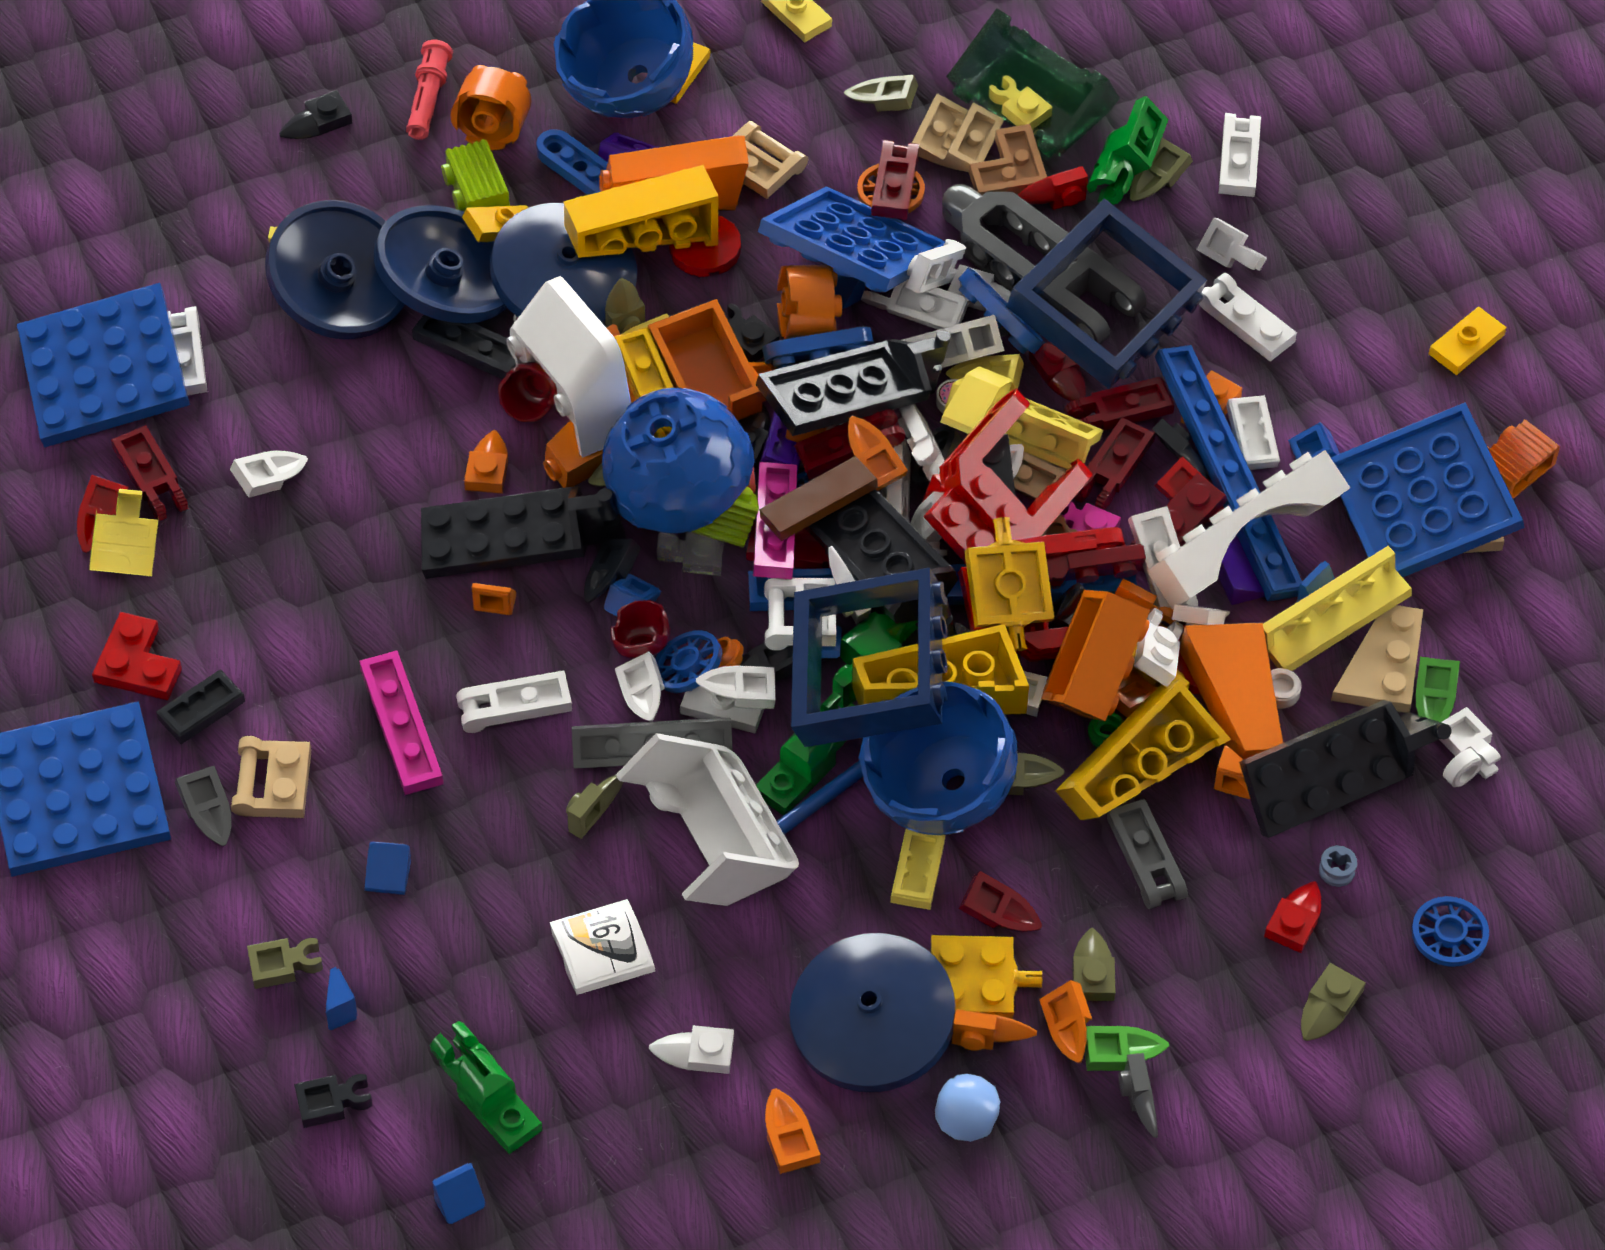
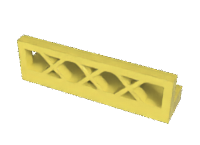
M963 378L952 384L944 412ZM1027 399L1030 405L1005 433L1009 436V444H1022L1024 452L1067 470L1072 467L1070 463L1076 459H1080L1085 464L1090 446L1100 441L1103 430Z
M1389 545L1263 623L1268 657L1277 668L1295 670L1412 596V588L1395 569V552Z

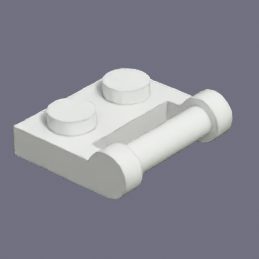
M771 578L765 582L764 594L768 600L769 628L765 632V645L769 649L777 651L785 649L788 645L793 646V626H784V599L786 597H794V592L835 585L834 578H792V580ZM836 614L822 617V646H836Z

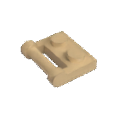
M749 121L733 135L745 136L749 165L743 184L768 199L794 174L798 175L805 169L808 163V156L800 151L793 152L763 133L759 125ZM754 143V144H756L757 146L761 147L762 149H764V150L767 151L768 153L772 154L773 156H775L776 158H778L779 160H781L783 163L777 161L776 159H774L773 157H771L770 155H768L767 153L763 152L762 150H760L759 148H757L756 146H754V145H752V144Z
M254 736L242 737L239 740L238 746L241 762L237 794L232 797L231 811L239 816L304 818L311 760L310 742L262 741ZM257 759H268L264 798L253 797Z

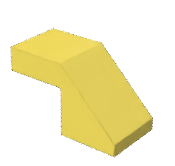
M981 366L971 370L963 378L943 413L940 422L969 434L995 405V402L1009 393L1013 380Z

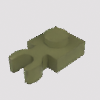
M288 938L247 946L255 989L296 981L294 971L302 970L306 973H317L323 970L321 957L306 958L309 953L319 952L318 939L316 938L305 939L297 947L289 948Z

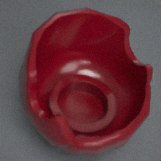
M534 361L519 363L507 373L498 386L500 405L508 416L520 422L540 420L552 409L555 404L554 395L558 394L556 384L543 368Z
M651 600L634 601L622 606L617 611L615 627L611 626L610 628L611 640L615 650L622 656L630 659L637 658L647 652H650L653 657L666 647L670 638L668 616L661 604Z

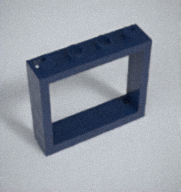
M1104 198L1013 287L1006 307L1105 387L1110 389L1120 378L1124 380L1132 375L1137 367L1136 362L1141 357L1148 359L1160 344L1158 339L1164 333L1169 337L1175 332L1182 322L1181 316L1186 311L1192 314L1196 310L1197 305L1205 298L1201 293L1207 279ZM1103 231L1179 291L1116 357L1039 296Z
M930 567L794 592L791 728L804 747L942 724V706L945 701H948L947 692L942 683V673H946L948 669L946 654L942 649V639H946L948 634L947 624L942 615V605H947L948 599L944 594V583L938 582ZM918 600V695L820 712L822 617Z

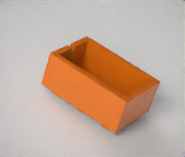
M717 299L648 325V329L674 388L692 389L714 397L727 406V409L735 416L737 421L762 411L763 395L756 386L757 378Z
M1084 590L1043 689L1041 700L1081 717L1106 721L1107 716L1112 715L1118 705L1119 694L1117 691L1122 679L1127 678L1133 668L1134 657L1132 654L1136 644L1144 639L1148 631L1149 620H1147L1150 610L1110 592Z

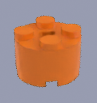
M484 65L475 66L466 76L451 109L453 127L456 131L460 128L467 135L465 140L469 143L480 142L482 139L487 140L491 150L503 149L506 144L511 142L513 144L519 137L532 104L530 92L526 87L527 80L523 75L516 72L510 73L500 68Z
M790 265L781 267L777 291H782L781 303H777V316L780 334L782 337H785L784 339L836 331L835 317H841L842 297L841 295H835L834 287L837 286L838 274L833 271V267L829 265Z

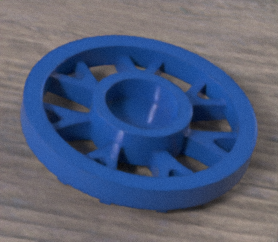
M702 630L683 633L669 641L666 647L658 653L655 659L665 687L664 690L671 693L692 691L700 686L696 683V678L719 667L722 660V648L713 634ZM703 640L708 641L705 644V646L699 651L698 647L700 646L701 642ZM688 642V646L682 647L678 650L679 646ZM713 653L712 658L704 660L706 656ZM666 659L671 660L670 666H663ZM704 668V670L697 676L696 673L700 669ZM674 673H677L669 681H664L665 678L669 677ZM685 677H689L688 681L681 683Z
M1437 897L1424 903L1416 912L1412 923V938L1418 950L1434 963L1450 967L1463 966L1475 961L1484 952L1489 939V926L1483 913L1472 903L1457 897ZM1448 906L1449 914L1440 917L1436 907ZM1463 910L1473 916L1467 923L1458 916ZM1424 916L1435 923L1434 929L1419 924L1421 918ZM1481 930L1482 939L1467 937V931ZM1433 936L1436 943L1427 946L1422 938ZM1465 944L1473 952L1464 955L1458 947ZM1440 948H1451L1452 956L1440 955Z

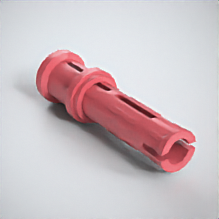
M428 40L423 43L421 49L422 63L417 67L415 73L418 87L406 127V133L418 140L426 139L429 135L439 88L446 83L447 72L445 69L453 55L452 48L440 40Z

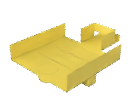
M119 489L116 515L97 514L96 509L90 570L152 576L159 516L158 520L139 518L142 491Z

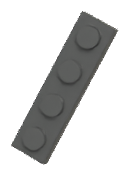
M731 718L571 726L574 768L625 766L656 733L722 745L732 750Z

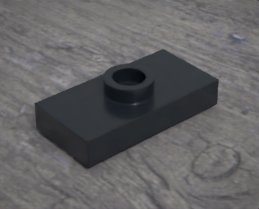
M220 669L156 711L157 718L176 740L183 744L243 704L245 697L243 692Z

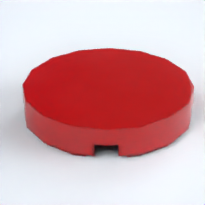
M718 215V245L706 246L704 241L691 242L690 248L676 249L674 244H669L672 261L685 273L699 277L710 276V273L719 271V274L724 273L737 263L741 254L740 232L734 223Z

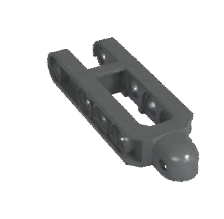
M955 184L949 187L943 195L942 215L948 223L961 232V244L966 246L963 257L982 271L994 274V280L1011 292L1013 287L1035 265L983 228L980 219H983L987 225H999L1000 227L1004 225L1022 238L1024 245L1027 247L1031 245L1045 256L1068 234L1067 231L1014 192H986L981 195L965 184ZM1089 247L1039 294L1042 299L1099 344H1102L1109 338L1110 328L1105 319L1096 310L1079 299L1083 293L1088 291L1108 307L1112 305L1123 314L1132 317L1147 305V298L1142 288Z

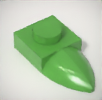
M1420 657L1416 688V708L1419 716L1439 722L1449 717L1456 700L1460 661Z
M1086 1026L1087 1042L1084 1054L1087 1071H1125L1127 1055L1144 1053L1145 1060L1161 1054L1169 1047V1042L1160 1036L1140 1028L1129 1026Z

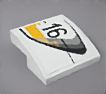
M628 899L550 922L552 936L563 957L565 971L576 995L655 972L648 946Z

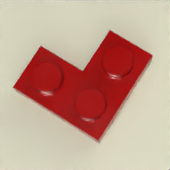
M120 612L92 675L94 683L168 701L182 670L180 660L149 653L159 630L157 620Z

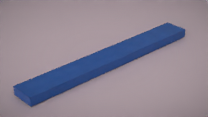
M1192 345L1158 349L1154 358L1213 485L1226 494L1227 501L1223 507L1229 506L1233 512L1240 507L1236 501L1254 488L1259 493L1261 492ZM1267 515L1250 520L1236 535L1264 591L1267 602L1298 597L1302 580L1272 516Z

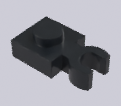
M731 303L727 306V315L731 318L728 322L749 362H757L763 357L762 347L771 342L779 341V335L754 314L745 320L742 318L739 307Z
M365 1074L354 1075L345 1084L338 1085L336 1075L294 1084L303 1128L345 1119L343 1108L351 1107L355 1110H366L373 1106L371 1094L361 1096L354 1094L356 1090L368 1087Z

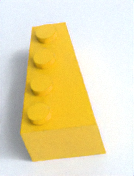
M704 165L563 201L564 226L579 258L623 254L627 248L633 247L641 249L642 252L655 251L657 245L674 244L676 249L690 248L691 242L704 241L706 246L718 245V194Z
M1005 624L942 639V649L946 654L948 665L947 672L942 673L943 682L960 683L979 689L983 693L985 692L995 699L1004 714H1027L1029 684ZM918 644L853 658L852 689L858 705L892 700L900 694L918 687Z
M1180 680L1171 682L1167 687L1161 684L1055 791L1080 820L1098 818L1138 795L1147 787L1170 776L1171 773L1184 765L1204 756L1211 749L1231 740V738Z

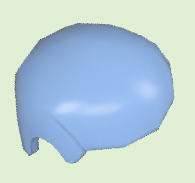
M961 1074L950 1078L942 1087L935 1107V1118L941 1130L954 1139L969 1142L988 1136L992 1131L1000 1110L999 1105L1001 1101L996 1087L983 1077L971 1074Z

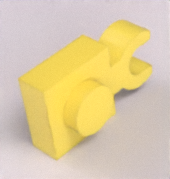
M1007 75L1002 78L1001 87L1004 90H999L994 85L989 87L990 100L1002 105L1001 114L1016 126L1030 124L1033 130L1052 116L1053 106L1028 86L1019 91L1016 88L1014 79Z

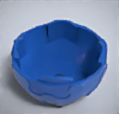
M587 0L569 13L553 44L556 70L566 91L590 111L608 118L644 117L665 107L681 90L688 77L693 60L692 30L684 10L676 0ZM648 73L642 82L632 83L636 75Z
M665 388L652 391L632 402L607 434L602 454L603 478L607 489L612 491L619 515L637 528H645L663 533L692 532L713 523L716 518L733 505L743 490L749 486L754 467V450L749 435L744 431L735 416L727 409V406L708 394L686 388ZM662 427L672 428L667 436L663 438L654 437L658 429Z
M942 681L948 699L942 706V724L863 737L859 759L864 782L874 799L873 802L882 813L896 824L917 833L950 835L964 832V829L981 822L988 816L991 817L1004 802L1014 782L1018 763L1017 740L1014 730L1011 728L1005 714L995 699L979 689L960 683ZM918 687L900 694L895 699L918 695ZM955 776L965 777L964 783L960 788L956 790L946 789V785L951 778Z

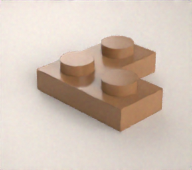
M1030 124L995 130V142L1001 159L969 165V175L973 188L981 195L986 192H1014L1019 194L1028 186L1047 177Z

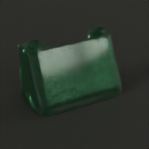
M996 8L946 76L954 86L952 93L967 104L973 100L1014 127L1016 125L1001 114L1002 105L990 100L989 87L994 85L997 89L1004 90L1001 86L1002 78L1005 75L1014 79L1016 88L1019 91L1028 86L1053 106L1052 116L1032 130L1037 147L1049 157H1052L1054 153L1062 156L1111 112L1120 98L1108 78L1095 70L1092 73L1086 68L1081 70L1034 40L1025 29L1021 30L1014 25L1011 26L1010 21L1012 18Z

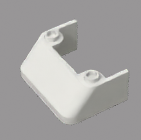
M559 276L543 284L510 328V337L506 338V343L512 357L515 359L516 366L519 363L534 361L543 368L556 384L558 393L554 395L556 408L562 417L567 415L574 424L579 454L583 458L604 449L610 428L615 425L617 419L627 410L626 408L631 404L624 360L617 341L569 284Z
M656 733L616 774L619 781L645 785L650 793L651 802L658 809L680 813L707 860L709 867L682 893L685 900L729 906L786 879L798 867L799 862L796 854L741 759L729 748L722 745Z

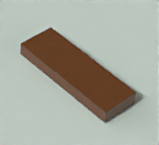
M854 456L760 508V518L783 541L878 488L877 478Z

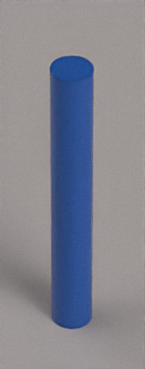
M860 760L778 819L777 823L783 834L788 833L863 777Z

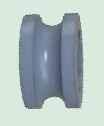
M1336 845L1329 847L1321 856V863L1319 865L1321 878L1331 886L1341 887L1349 884L1353 880L1357 868L1356 855L1345 846ZM1335 861L1337 865L1345 864V870L1341 871L1339 867L1331 868V862Z

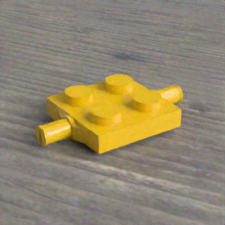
M1001 517L993 520L996 542L989 546L967 548L964 551L974 627H993L1005 624L1015 651H1023L1027 649L1024 627L1031 623L1051 622L1054 619L1044 542L1023 543L1012 540L1010 518L1004 517L1002 519Z
M931 935V954L941 963L951 981L956 1009L998 1015L1013 1019L1014 996L1017 992V987L1042 988V970L1018 971L1014 960L1013 937Z

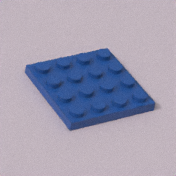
M827 186L762 218L758 232L769 237L770 242L773 244L793 248L801 252L803 258L827 264L833 267L835 273L859 279L865 282L867 288L876 292H887L908 280L910 276L907 275V270L914 256L944 246L945 241L898 219L871 216L870 206Z
M161 283L17 324L39 436L44 448L190 405Z
M1466 402L1331 457L1350 486V489L1339 497L1367 558L1389 545L1395 552V569L1402 578L1525 528L1523 519Z
M139 701L0 733V827L11 877L171 840Z

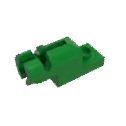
M1147 96L1135 101L1127 125L1114 130L1107 137L1102 153L1094 166L1087 185L1089 193L1096 191L1098 185H1109L1101 190L1097 200L1099 203L1104 198L1112 205L1119 203L1123 199L1124 194L1129 191L1134 176L1150 169L1169 119Z
M883 610V614H878L874 611L868 615V618L844 634L841 639V659L846 665L842 666L833 677V693L841 695V701L837 704L840 708H846L851 702L856 701L852 689L853 658L901 648L902 643L911 633L918 629L915 625L918 621L895 624Z
M837 693L831 694L821 704L820 712L839 709L837 704L841 701V695ZM851 702L847 707L855 705ZM794 733L781 747L780 761L756 784L766 804L783 816L792 810L836 765V752L847 740L804 747Z
M458 1021L452 1024V1030L456 1033L453 1044L462 1056L457 1060L455 1059L453 1046L441 1032L433 1039L430 1045L431 1052L438 1059L441 1068L457 1085V1093L460 1100L505 1151L511 1154L542 1131V1122L518 1097L515 1083L498 1065L492 1054L483 1044L479 1043L476 1036L463 1022Z

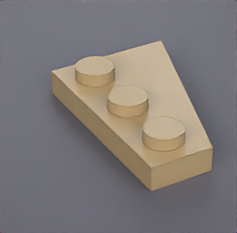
M1396 605L1377 617L1335 687L1331 701L1368 707L1386 700L1392 702L1396 711L1410 712L1423 609Z

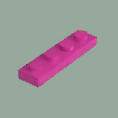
M759 462L757 501L760 509L797 488V465ZM758 509L756 514L753 576L792 580L795 534L781 541L760 518Z
M398 651L359 661L365 684L404 794L408 795L442 785L443 775Z

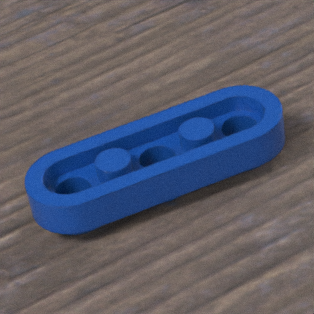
M551 129L539 135L536 141L537 156L542 163L586 195L601 192L599 187L600 171L606 170L608 162L562 130Z
M968 267L958 278L962 284L959 291L973 304L979 301L987 309L983 313L985 317L995 315L998 329L1003 326L1011 334L1008 338L1009 342L1021 353L1025 354L1029 350L1035 354L1045 343L1031 326L1006 307L1007 302L974 270Z
M856 327L771 342L763 346L762 351L765 364H772L774 369H780L795 365V361L826 357L872 345L874 341L870 327Z

